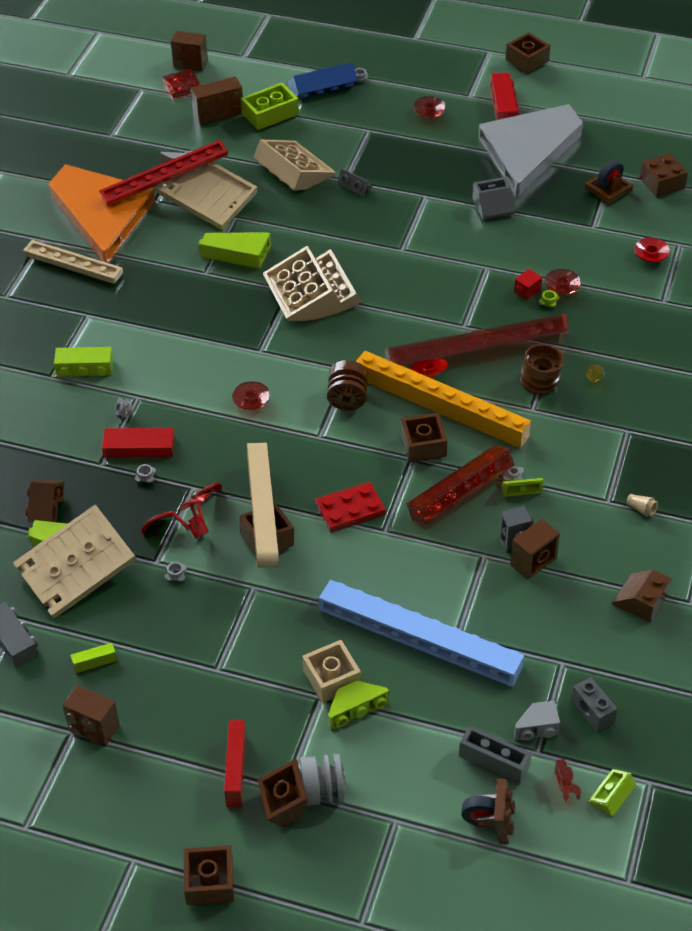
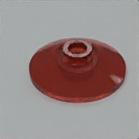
M426 96L417 99L414 102L413 109L420 116L436 117L445 111V103L437 97Z
M567 269L553 270L545 277L546 287L561 295L574 293L581 284L579 276Z
M255 381L244 382L238 385L232 393L234 404L244 410L262 408L270 399L269 389L264 384Z

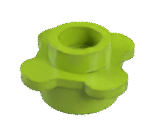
M544 291L539 304L555 307L559 296L554 291Z

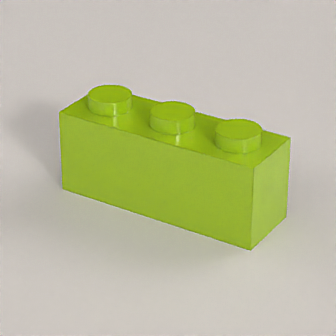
M112 347L56 348L54 358L56 377L112 376L114 361Z

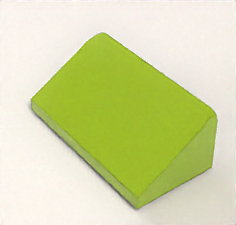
M543 478L505 481L501 484L502 495L507 497L542 493Z
M112 643L70 655L76 673L117 661Z
M612 769L589 799V803L606 814L614 816L636 786L631 773Z

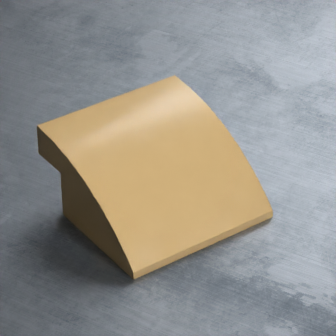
M306 246L263 272L288 321L315 320L340 313L361 303L359 296L331 249L315 258L310 248Z

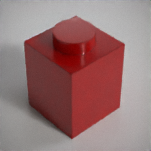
M531 269L526 270L515 279L514 293L529 300L541 291L543 277Z

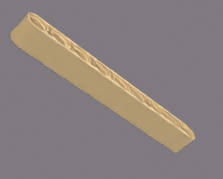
M247 443L257 568L278 567V545L267 443Z

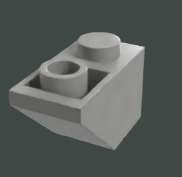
M555 700L532 703L515 724L514 739L526 741L532 738H550L554 735H559L560 720Z

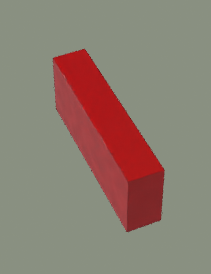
M104 428L103 457H173L174 428Z
M229 720L224 785L226 808H242L247 739L245 720Z

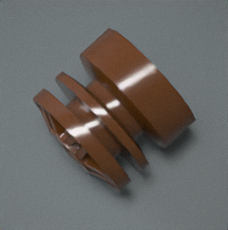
M536 344L529 347L525 352L520 376L522 385L528 391L536 394H549L555 391L559 384L564 363L562 353L557 348L547 344Z
M343 360L332 365L329 370L327 400L333 407L340 410L352 411L359 409L366 402L367 369L359 362L352 360Z

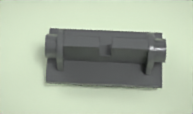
M341 168L337 182L338 185L362 197L365 196L367 190L370 191L372 189L369 181Z

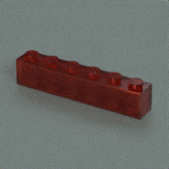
M494 445L406 503L412 520L428 524L513 467L515 464L509 448Z

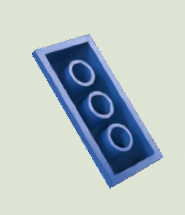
M350 62L295 75L287 83L291 91L302 99L309 97V94L315 93V95L323 94L324 90L330 89V92L339 90L341 86L345 88L352 87L358 79L354 64Z

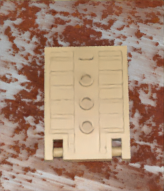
M211 162L164 182V186L159 184L156 187V191L159 195L223 231L257 193V186Z
M94 505L14 561L13 564L19 572L23 571L21 575L45 608L49 606L48 612L55 619L137 559L99 508ZM59 598L62 599L61 601H59L58 603H56V600H57V599H59Z

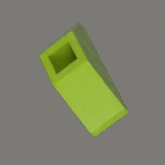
M358 680L337 689L328 714L330 730L342 727L347 722L356 718H362L375 709L383 708L389 703V690L386 687Z

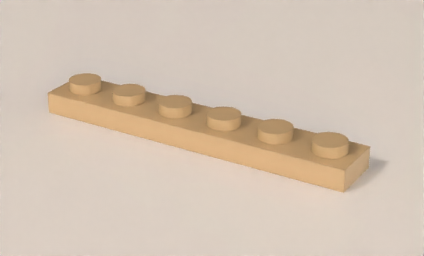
M31 240L23 250L24 256L114 284L123 274L122 267L35 240Z

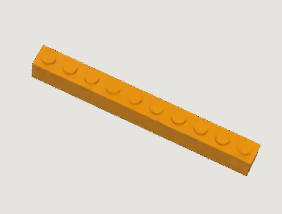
M364 351L356 360V362H359L367 369L368 383L518 448L523 446L530 435L531 420L370 352Z

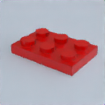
M371 481L315 499V504L330 532L386 515V509Z

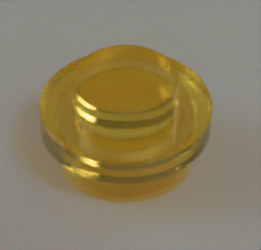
M591 364L586 369V375L591 382L597 383L604 376V370L598 364Z

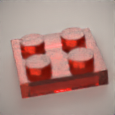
M192 69L162 76L163 83L172 99L190 95V88L201 85Z

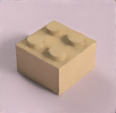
M342 640L302 656L303 672L322 703L333 699L337 689L354 681H361V671Z

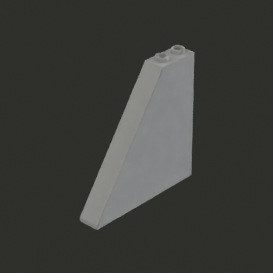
M570 104L479 124V139L503 177L507 178L515 196H519L581 136L583 121L577 116L576 111L573 110Z

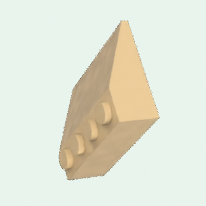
M260 140L254 154V158L259 161L260 165L269 169L270 173L278 176L280 181L288 184L289 188L294 191L306 190L336 174L334 170L296 141Z

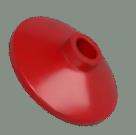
M649 237L639 240L635 244L634 252L637 257L644 261L660 262L668 257L670 249L663 240Z
M429 358L415 363L411 370L432 379L445 371L448 364L446 360L441 358Z

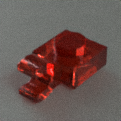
M565 759L556 760L554 774L560 791H563L564 801H569L568 793H574L577 800L580 799V788L571 783V780L574 779L572 768L567 767Z

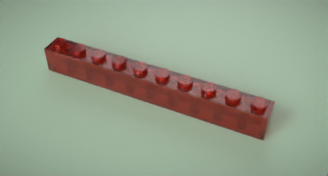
M556 314L386 347L384 351L386 360L403 365L566 333L569 330L566 314Z

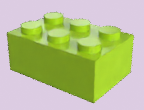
M279 83L242 97V114L257 130L298 115L299 98L287 86Z

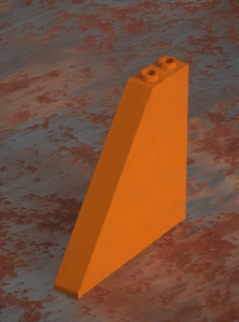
M65 164L49 182L48 188L51 198L103 262L108 263L155 203L154 188L147 189L110 206H106L99 194V190L123 180Z

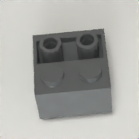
M506 177L473 183V200L483 220L515 214L512 189Z

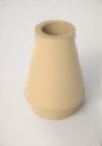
M630 494L626 501L627 505L633 507L644 516H653L658 508V502L652 497Z

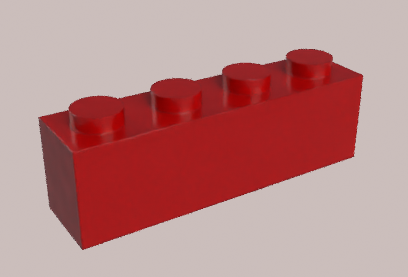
M491 73L490 89L496 120L520 115V110L517 108L518 100L516 98L514 80L511 79L510 73Z

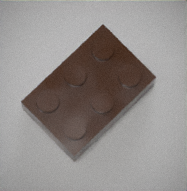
M236 76L190 88L193 115L199 125L242 114L241 98L243 97V91Z

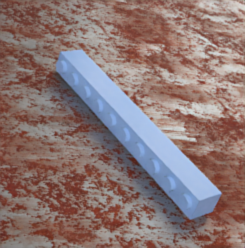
M330 580L319 597V610L511 687L514 686L523 668L524 655L516 650H510L495 642L481 639L477 635H471L456 627L443 624L436 619L422 616L418 612L404 609L400 605L368 595L341 582Z

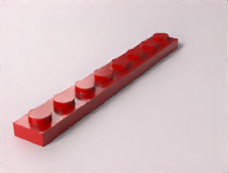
M221 140L215 141L101 189L99 194L106 206H110L228 156V150Z

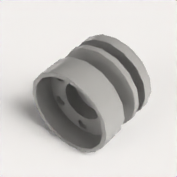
M339 753L333 754L332 765H329L328 755H324L323 766H318L315 756L301 757V776L308 798L306 806L320 805L321 794L325 793L329 804L333 803V792L337 793L338 803L344 802L346 778L344 765L340 760Z

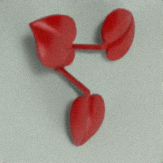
M216 482L208 485L191 496V500L179 507L180 511L188 507L191 508L194 517L188 520L189 524H186L174 511H169L150 518L141 529L142 534L152 523L171 516L175 517L185 527L186 531L190 530L194 539L209 533L200 503H204L211 496L210 492H222L221 483ZM195 504H197L199 515H197L196 510L194 508Z

